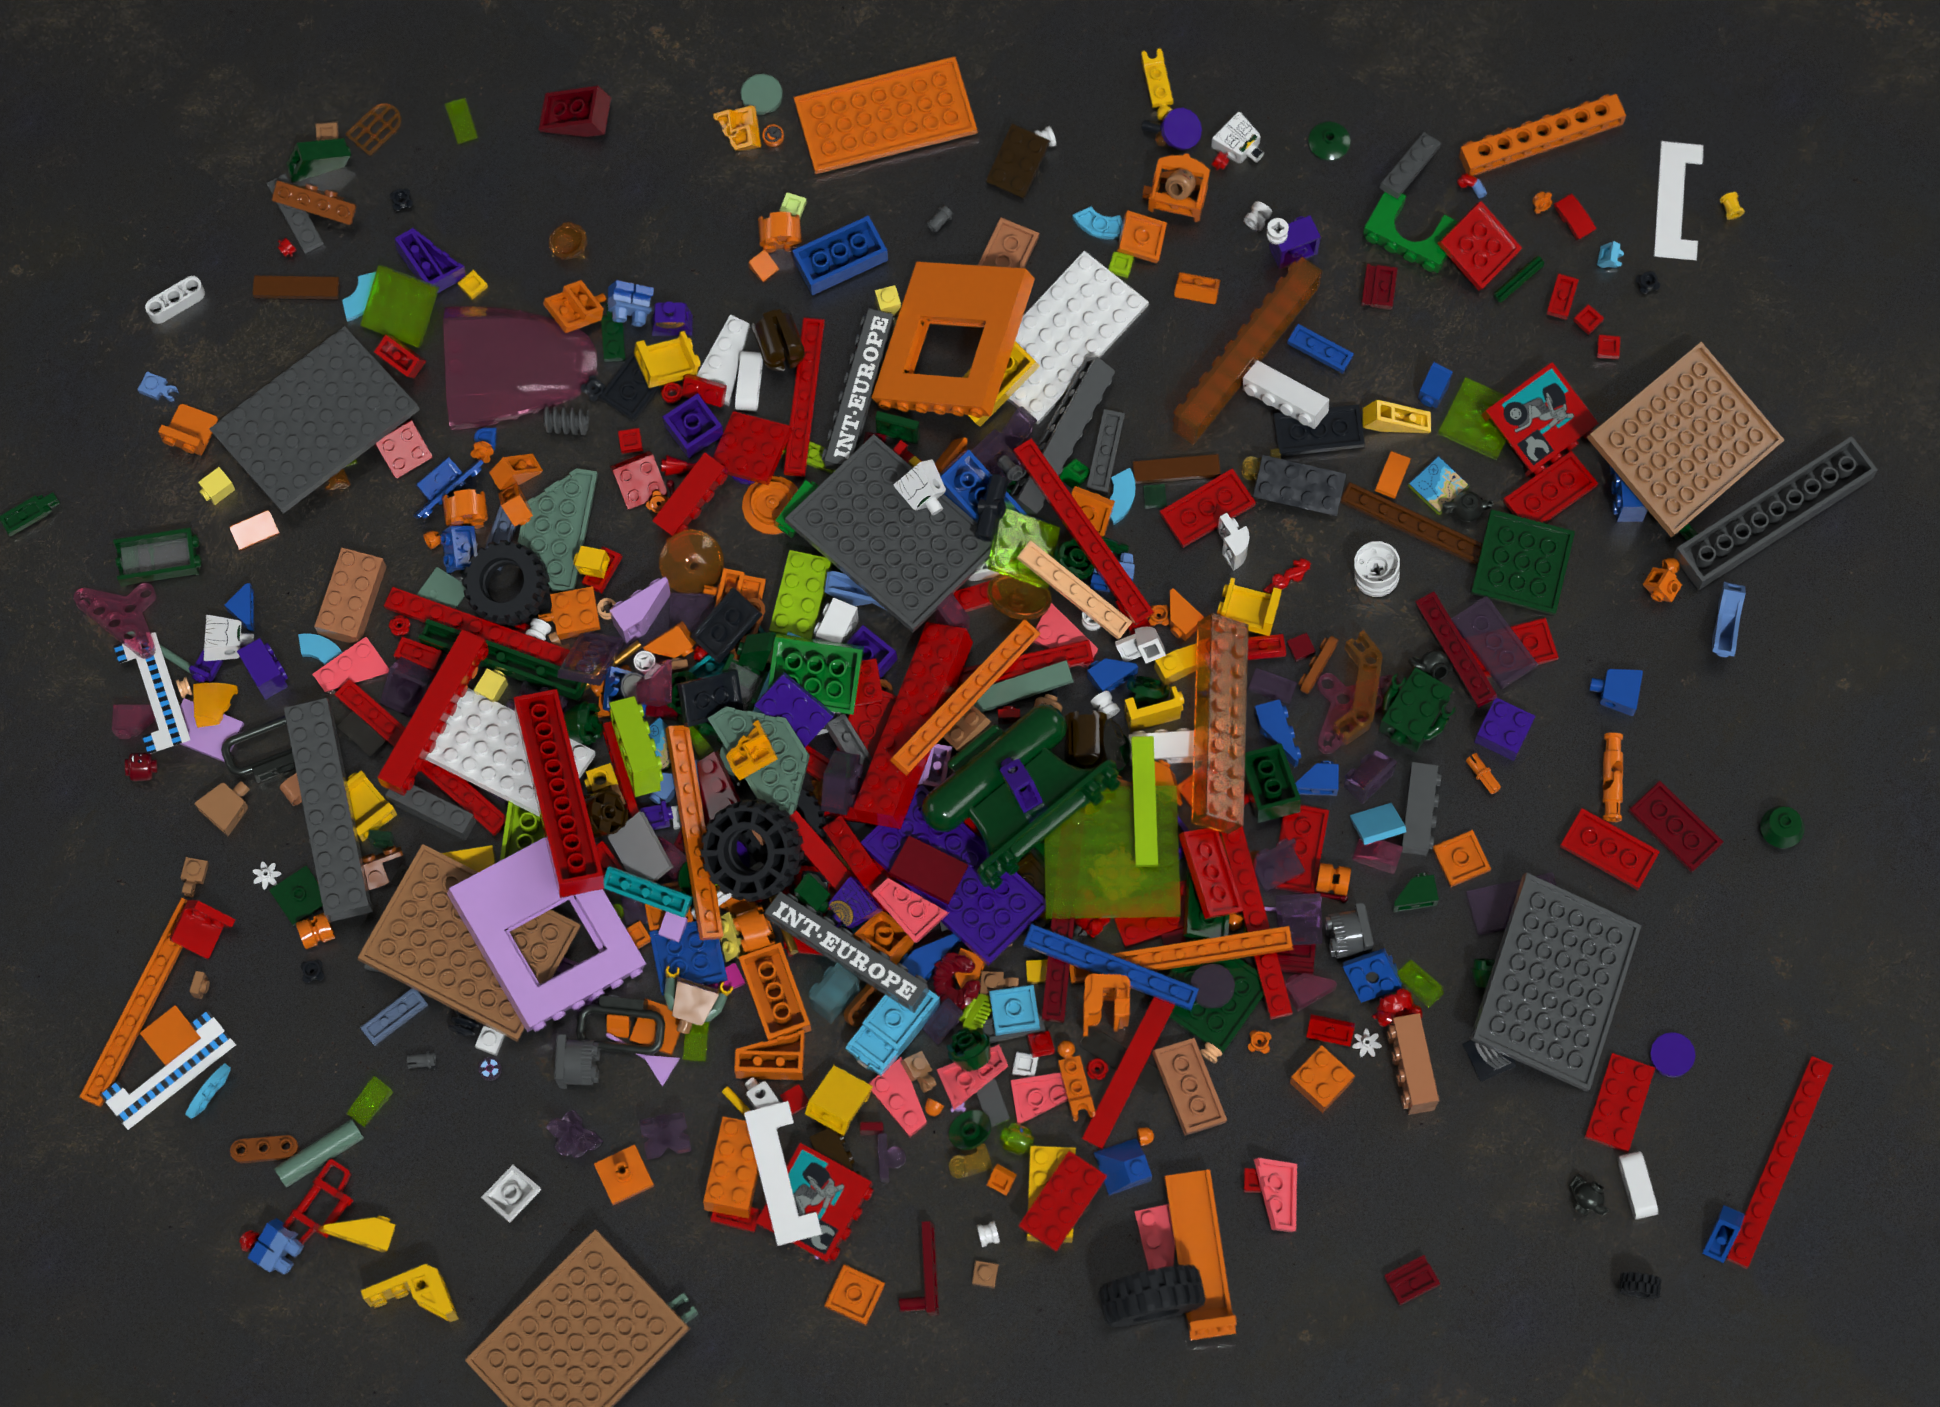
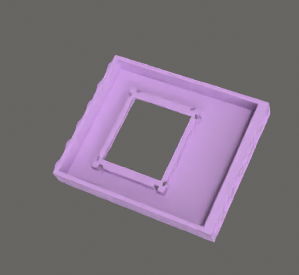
M545 837L450 887L447 892L448 897L527 1032L532 1029L535 1032L546 1026L545 1022L552 1018L554 1021H557L566 1015L565 1011L571 1008L577 1010L585 1005V1000L591 997L595 1000L604 994L603 990L609 987L615 989L624 983L623 979L629 976L633 979L643 973L642 969L646 962L603 889L569 897H559ZM569 900L599 953L539 984L512 938L510 931Z

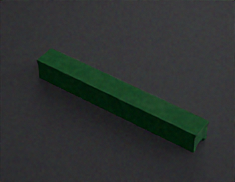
M426 619L425 628L418 637L419 641L422 644L448 654L461 631ZM486 640L489 652L484 661L481 660L479 666L492 671L496 669L506 676L545 690L557 689L559 695L580 702L588 684L583 674Z

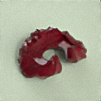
M954 952L944 955L942 961L935 964L933 985L935 987L934 991L940 997V1001L944 1003V1006H947V1009L959 1008L962 1010L978 996L981 983L974 979L968 981L962 989L957 990L955 989L952 976L956 972L972 973L976 967L975 964L965 955H959Z

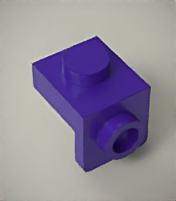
M202 650L195 665H190L189 667L192 678L200 683H204V681L212 683L223 660L204 661V650Z
M665 800L661 801V805L640 808V811L644 812L653 830L671 827L669 820L673 819L671 806L667 807Z

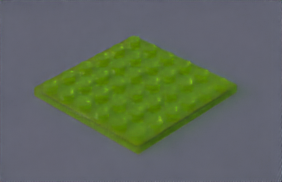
M1119 786L1112 792L1107 788L1101 793L1104 798L1098 805H1093L1090 802L1044 839L1046 919L1180 917L1177 786H1155L1158 867H1136L1133 786Z

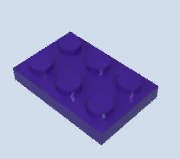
M785 672L780 675L755 703V706L767 716L786 718L804 747L834 717V713Z

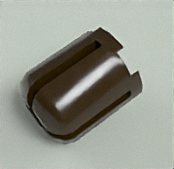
M781 309L764 313V318L758 321L756 325L753 322L752 330L765 365L770 370L777 372L785 371L784 361H786L789 370L796 367L803 361L805 349L792 314L782 313Z
M1092 710V714L1079 715V711H1074L1065 715L1067 724L1064 736L1065 761L1075 767L1088 769L1097 767L1108 760L1109 734L1107 714Z
M606 790L584 795L594 838L617 833L626 825L628 808H624L623 802L619 798L621 795L614 791Z

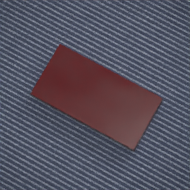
M1660 780L1628 810L1691 873L1723 844V841Z

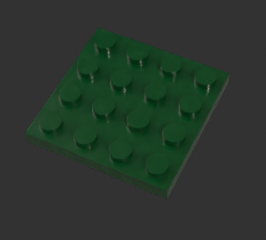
M1491 509L1470 594L1555 615L1575 531Z
M1239 958L1173 968L1168 975L1170 978L1199 988L1191 1011L1175 1005L1169 1019L1202 1042H1208L1217 1047L1222 1052V1055L1264 997L1257 970ZM1154 997L1151 998L1148 1005L1151 1004Z

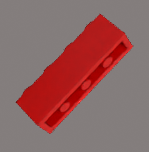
M704 452L652 521L676 540L679 536L682 537L687 532L688 524L691 520H695L700 515L701 507L704 503H708L713 498L714 490L717 486H721L726 481L729 471Z

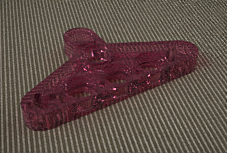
M140 584L127 597L89 588H81L74 593L76 606L137 656L147 659L155 654L156 648L143 616V612L156 600V592L151 584ZM145 590L151 591V595L148 598L140 597L141 592ZM82 597H84V598H87V597H88V600H89V602L91 603L90 606H89L88 602H86L85 600H81V598H82ZM128 605L136 606L133 612L127 613L124 611ZM98 607L105 608L104 613L101 615H95L94 610ZM114 619L120 620V624L117 627L109 626L110 621ZM133 631L136 633L132 639L124 638L127 632ZM140 641L145 647L149 646V649H141L138 642Z
M1326 673L1321 675L1317 685L1318 690L1331 702L1317 744L1318 749L1322 753H1333L1382 708L1384 695L1381 691L1385 689L1386 682H1392L1394 675H1385L1348 687L1333 674ZM1325 679H1330L1333 681L1334 686L1331 689H1325L1321 682ZM1340 694H1345L1349 697V702L1347 704H1340L1337 701V697ZM1377 695L1380 698V703L1372 705L1369 703L1368 697ZM1361 709L1365 713V717L1363 719H1356L1352 714L1353 711ZM1339 724H1346L1349 727V732L1341 734L1338 732L1337 726ZM1333 733H1334V735L1336 736V738L1333 739V741H1332V743H1331V746H1332V747H1330L1329 745H1327L1326 747H1324V746H1323V744H1324V739H1325L1326 741H1329V740L1333 737Z

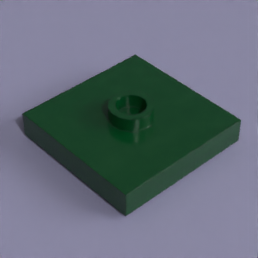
M877 411L875 417L876 433L918 444L920 438L919 421Z
M307 865L269 889L293 927L296 926V922L308 918L323 908L318 882Z

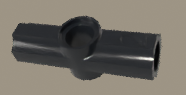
M992 474L989 477L985 496L978 502L979 519L974 534L977 539L985 542L994 540L998 521L1004 517L1006 511L1004 498L1009 483L1006 477Z

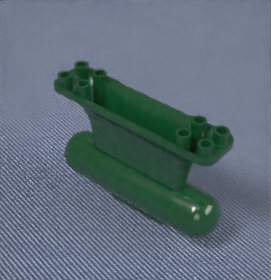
M1040 704L1033 707L1005 731L996 724L988 727L948 760L947 766L953 774L929 792L922 801V817L926 824L937 832L952 831L968 818L973 821L986 846V859L977 870L979 881L984 887L990 886L993 890L997 889L1003 882L1000 877L1007 872L1011 876L1019 870L1020 866L1017 863L1025 854L1078 810L1083 809L1090 802L1093 805H1098L1104 798L1101 794L1104 790L1108 788L1111 792L1115 791L1121 784L1117 779L1119 772L1117 771L1116 763L1111 759L1106 760L1097 767L1084 769L1068 764L1050 751L1062 741L1067 730L1066 719L1060 710L1052 705ZM1004 759H1020L1031 776L1043 803L1023 813L1000 772L1002 768L1001 763ZM1026 786L1023 787V788H1021L1020 791H1021V792L1025 791V790H1026Z

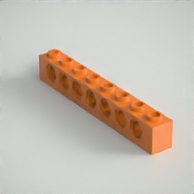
M1617 94L1611 96L1604 95L1591 103L1586 101L1580 104L1579 107L1563 109L1556 115H1546L1538 121L1525 122L1518 128H1508L1494 136L1487 135L1480 141L1467 142L1461 147L1459 158L1466 173L1474 176L1623 125L1626 113ZM1595 112H1601L1604 115L1599 116ZM1580 118L1583 119L1585 122L1581 123L1578 122L1576 119ZM1557 125H1562L1565 129H1559ZM1537 132H1544L1546 135L1541 136ZM1522 138L1525 139L1527 142L1522 143L1518 141V139ZM1504 145L1507 149H1501L1498 146ZM1479 152H1485L1488 155L1482 156L1479 154Z

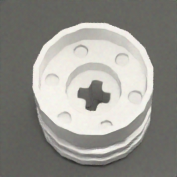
M1381 541L1363 545L1357 551L1354 558V580L1357 587L1364 594L1372 597L1385 596L1396 588L1400 572V558L1397 551L1390 544Z

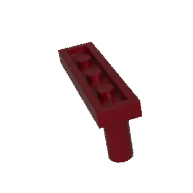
M924 1221L921 1223L925 1296L900 1298L899 1306L901 1312L926 1310L928 1315L938 1316L935 1226L931 1221Z

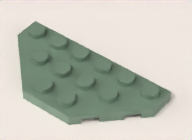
M576 468L561 481H556L544 489L543 493L527 501L533 516L530 517L531 520L521 525L518 543L523 546L525 545L541 558L540 560L547 568L545 572L549 575L550 579L547 585L553 592L560 593L575 590L578 570L574 565V557L577 552L579 553L580 547L584 546L598 478L597 471Z
M727 706L710 716L708 720L728 752L737 746L738 741L743 735L748 736L754 729L753 723L759 720L778 759L745 777L757 799H763L766 803L773 802L779 805L780 811L786 810L792 815L797 808L810 756L787 719L778 716H767L763 713L737 710Z

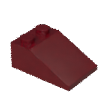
M599 86L545 93L539 131L583 137L604 135L611 97Z

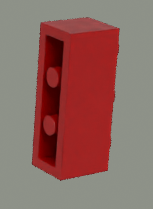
M841 815L823 827L863 886L881 874Z

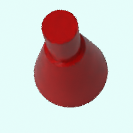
M666 455L665 459H661L660 471L664 472V476L685 473L686 471L690 472L696 463H687L686 461Z

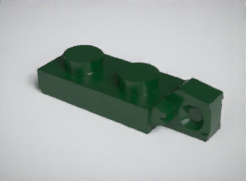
M606 303L607 315H603L601 320L604 362L624 361L626 356L623 323L613 322V314L608 311V303Z
M53 492L45 497L43 495L38 497L35 495L0 515V521L11 537L46 517L52 512L51 509L60 504Z

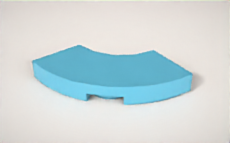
M1092 207L1072 215L1075 223L1091 236L1101 239H1120L1123 225L1120 215L1114 217L1102 216Z
M379 271L358 276V286L355 292L350 297L342 300L347 322L365 314L375 299L378 298L381 287Z
M1130 468L1111 477L1114 489L1110 499L1115 501L1110 517L1113 525L1127 515L1134 501L1136 487Z
M298 634L302 657H313L318 659L323 665H326L343 653L335 643L323 636Z
M223 1064L210 1076L192 1100L185 1115L192 1119L205 1110L211 1098L225 1084L231 1067Z

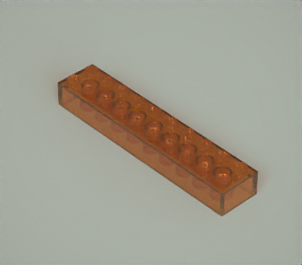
M1301 257L1298 262L1294 261L1290 265L1287 276L1285 278L1281 277L1275 285V291L1273 293L1269 292L1264 298L1263 306L1253 311L1250 316V322L1247 325L1243 324L1237 333L1238 337L1234 341H1229L1225 347L1226 352L1222 357L1217 356L1210 372L1206 371L1201 376L1198 387H1193L1186 396V402L1184 404L1180 403L1173 413L1175 414L1173 431L1194 445L1241 387L1245 374L1257 360L1261 362L1320 288L1322 270L1305 258Z
M1211 613L1200 620L1197 625L1191 823L1229 834L1242 827L1244 822L1249 625Z

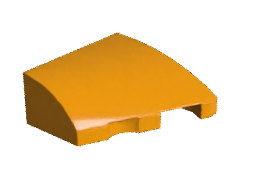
M750 105L734 111L725 110L713 114L714 119L719 121L723 127L722 131L725 136L730 138V143L734 150L741 151L761 147L755 106Z
M226 683L193 684L194 718L197 728L219 725L224 718V712L231 706V698L234 694H238V687L236 685Z
M759 720L753 723L754 729L748 736L743 735L738 741L737 746L732 748L726 755L732 772L739 780L778 759Z

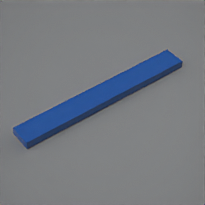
M1031 924L1023 944L1024 947L1094 974L1125 975L1130 979V988L1190 1011L1199 991V988Z

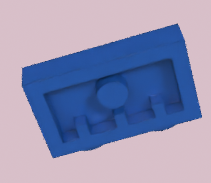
M450 526L442 531L443 562L447 573L464 570L465 566L470 567L471 562L469 559L472 555L474 557L478 555L474 526Z

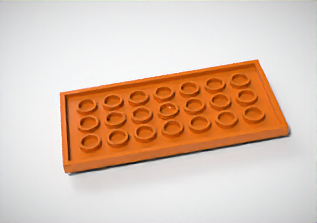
M955 57L794 97L815 174L977 133L975 120Z

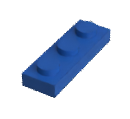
M1300 324L1296 326L1287 342L1288 345L1342 374L1354 356V353Z

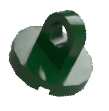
M1131 676L1126 685L1129 690L1135 693L1134 701L1137 709H1139L1138 703L1145 700L1150 705H1154L1157 699L1168 698L1171 690L1169 685L1166 684L1164 687L1161 685L1162 682L1160 680L1146 676H1137L1136 679Z

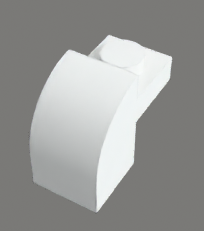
M1153 627L1135 629V634L1115 641L1124 662L1142 656L1145 663H1149L1166 656L1162 641Z

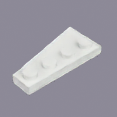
M732 315L726 321L697 374V377L727 385L724 404L730 406L739 370L741 351H744L750 327L749 323Z

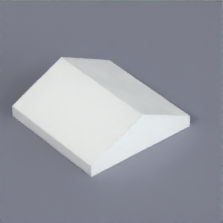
M512 1165L481 1198L501 1217L511 1222L542 1189L517 1167Z

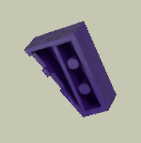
M414 228L395 238L396 250L429 298L454 285L466 276L465 266L457 263L449 257V254L441 251L433 242Z

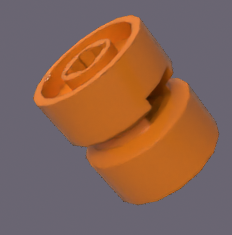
M1320 862L1316 891L1328 893L1330 890H1333L1334 894L1347 896L1351 868L1344 866L1334 868L1332 864ZM1333 875L1339 876L1338 884L1332 883Z
M324 912L315 915L313 920L307 918L296 922L305 949L317 946L318 941L325 943L335 939L331 923L325 917Z

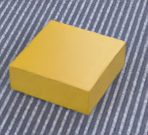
M474 270L458 282V286L472 300L488 287V284Z
M1048 960L1026 961L1027 984L1046 982Z

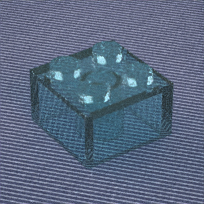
M839 963L834 967L830 966L823 974L825 978L821 983L814 984L809 991L810 1007L831 1024L860 990L858 978Z

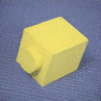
M896 286L875 290V301L878 311L890 313L893 316L899 315L901 302Z
M220 467L198 482L201 487L200 494L206 501L211 500L214 505L235 491L233 483Z
M487 668L474 689L475 694H480L493 703L494 701L498 702L508 686L505 675L496 669L491 671Z

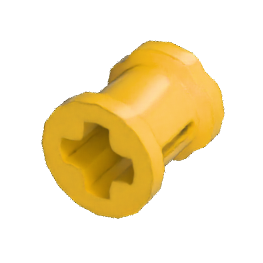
M1737 192L1727 193L1719 199L1720 203L1725 207L1728 220L1738 218L1745 212L1740 207Z

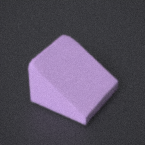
M666 911L658 935L679 943L688 924L687 918Z

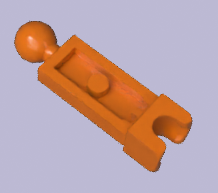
M1064 1040L1060 1042L1057 1048L1059 1055L1064 1057V1059L1058 1060V1065L1073 1121H1078V1111L1081 1109L1087 1110L1092 1118L1095 1116V1108L1080 1055L1073 1057L1075 1052L1074 1044L1069 1040Z

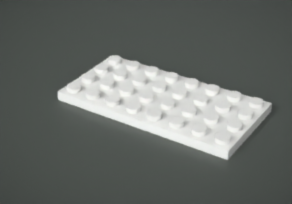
M1084 251L1023 316L1015 341L1040 367L1007 400L1036 424H1039L1065 396L1085 358H1100L1147 308L1149 302Z
M468 688L465 696L460 697L457 702L456 712L448 718L444 733L439 734L436 739V746L433 752L428 753L425 760L540 817L515 711L496 701L493 703L488 698L480 694L477 695L474 690ZM570 739L580 779L596 756L594 750Z

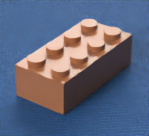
M341 548L314 626L318 635L354 645L362 640L386 570L383 558Z
M1420 1013L1395 1017L1391 1025H1389L1387 1038L1389 1044H1393L1394 1052L1391 1053L1393 1065L1398 1066L1396 1079L1398 1087L1403 1089V1096H1401L1402 1107L1407 1109L1408 1115L1433 1111L1439 1102Z

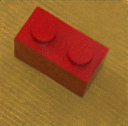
M385 335L374 353L410 378H415L426 363L425 359L390 335Z

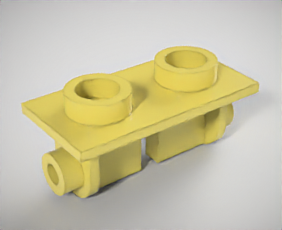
M730 912L721 916L724 937L720 941L726 962L735 957L739 959L738 957L746 953L740 941L742 938L736 937V935H740V932H737L733 922L735 915H730Z

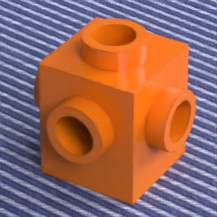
M1653 567L1643 586L1650 592L1651 598L1655 601L1672 602L1682 584L1672 571Z

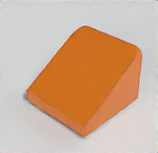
M765 250L749 261V268L762 282H765L779 270Z
M608 1014L607 1033L615 1037L629 1038L631 1027L629 1016Z

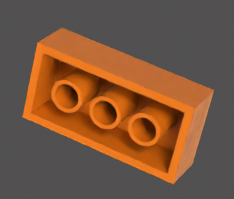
M781 942L738 957L767 1041L777 1039L779 1036L798 1033L797 1031L804 1030L805 1033L812 1031Z
M722 1117L703 1200L704 1210L749 1218L759 1170L747 1122Z

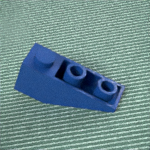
M1280 699L1256 705L1253 713L1259 732L1272 745L1282 743L1287 760L1294 767H1297L1301 753L1299 747L1295 746L1293 742L1295 734L1292 725L1288 726L1286 718H1289L1286 706H1282Z

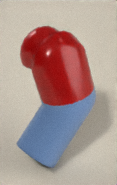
M1467 173L1462 174L1458 178V185L1461 188H1466L1467 185L1472 187L1479 199L1487 195V191L1480 179Z

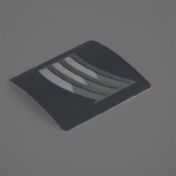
M1470 1040L1463 1043V1047L1481 1082L1517 1066L1513 1058Z

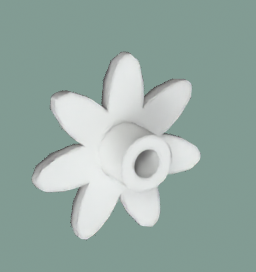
M261 862V870H253V873L258 875L253 883L258 884L262 882V888L265 890L269 883L274 886L277 885L274 878L280 876L281 872L274 871L275 863L267 867L265 862Z
M1368 1029L1364 1030L1363 1036L1359 1034L1354 1035L1359 1042L1355 1043L1352 1048H1361L1360 1057H1363L1367 1051L1374 1057L1375 1051L1373 1048L1382 1047L1381 1044L1374 1042L1377 1040L1378 1034L1370 1036Z

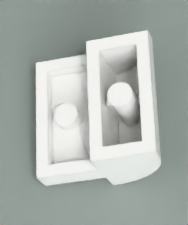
M1225 513L1219 518L1217 532L1224 541L1222 555L1234 571L1246 559L1249 531L1247 526L1238 530L1239 525L1235 518H1230L1228 513Z

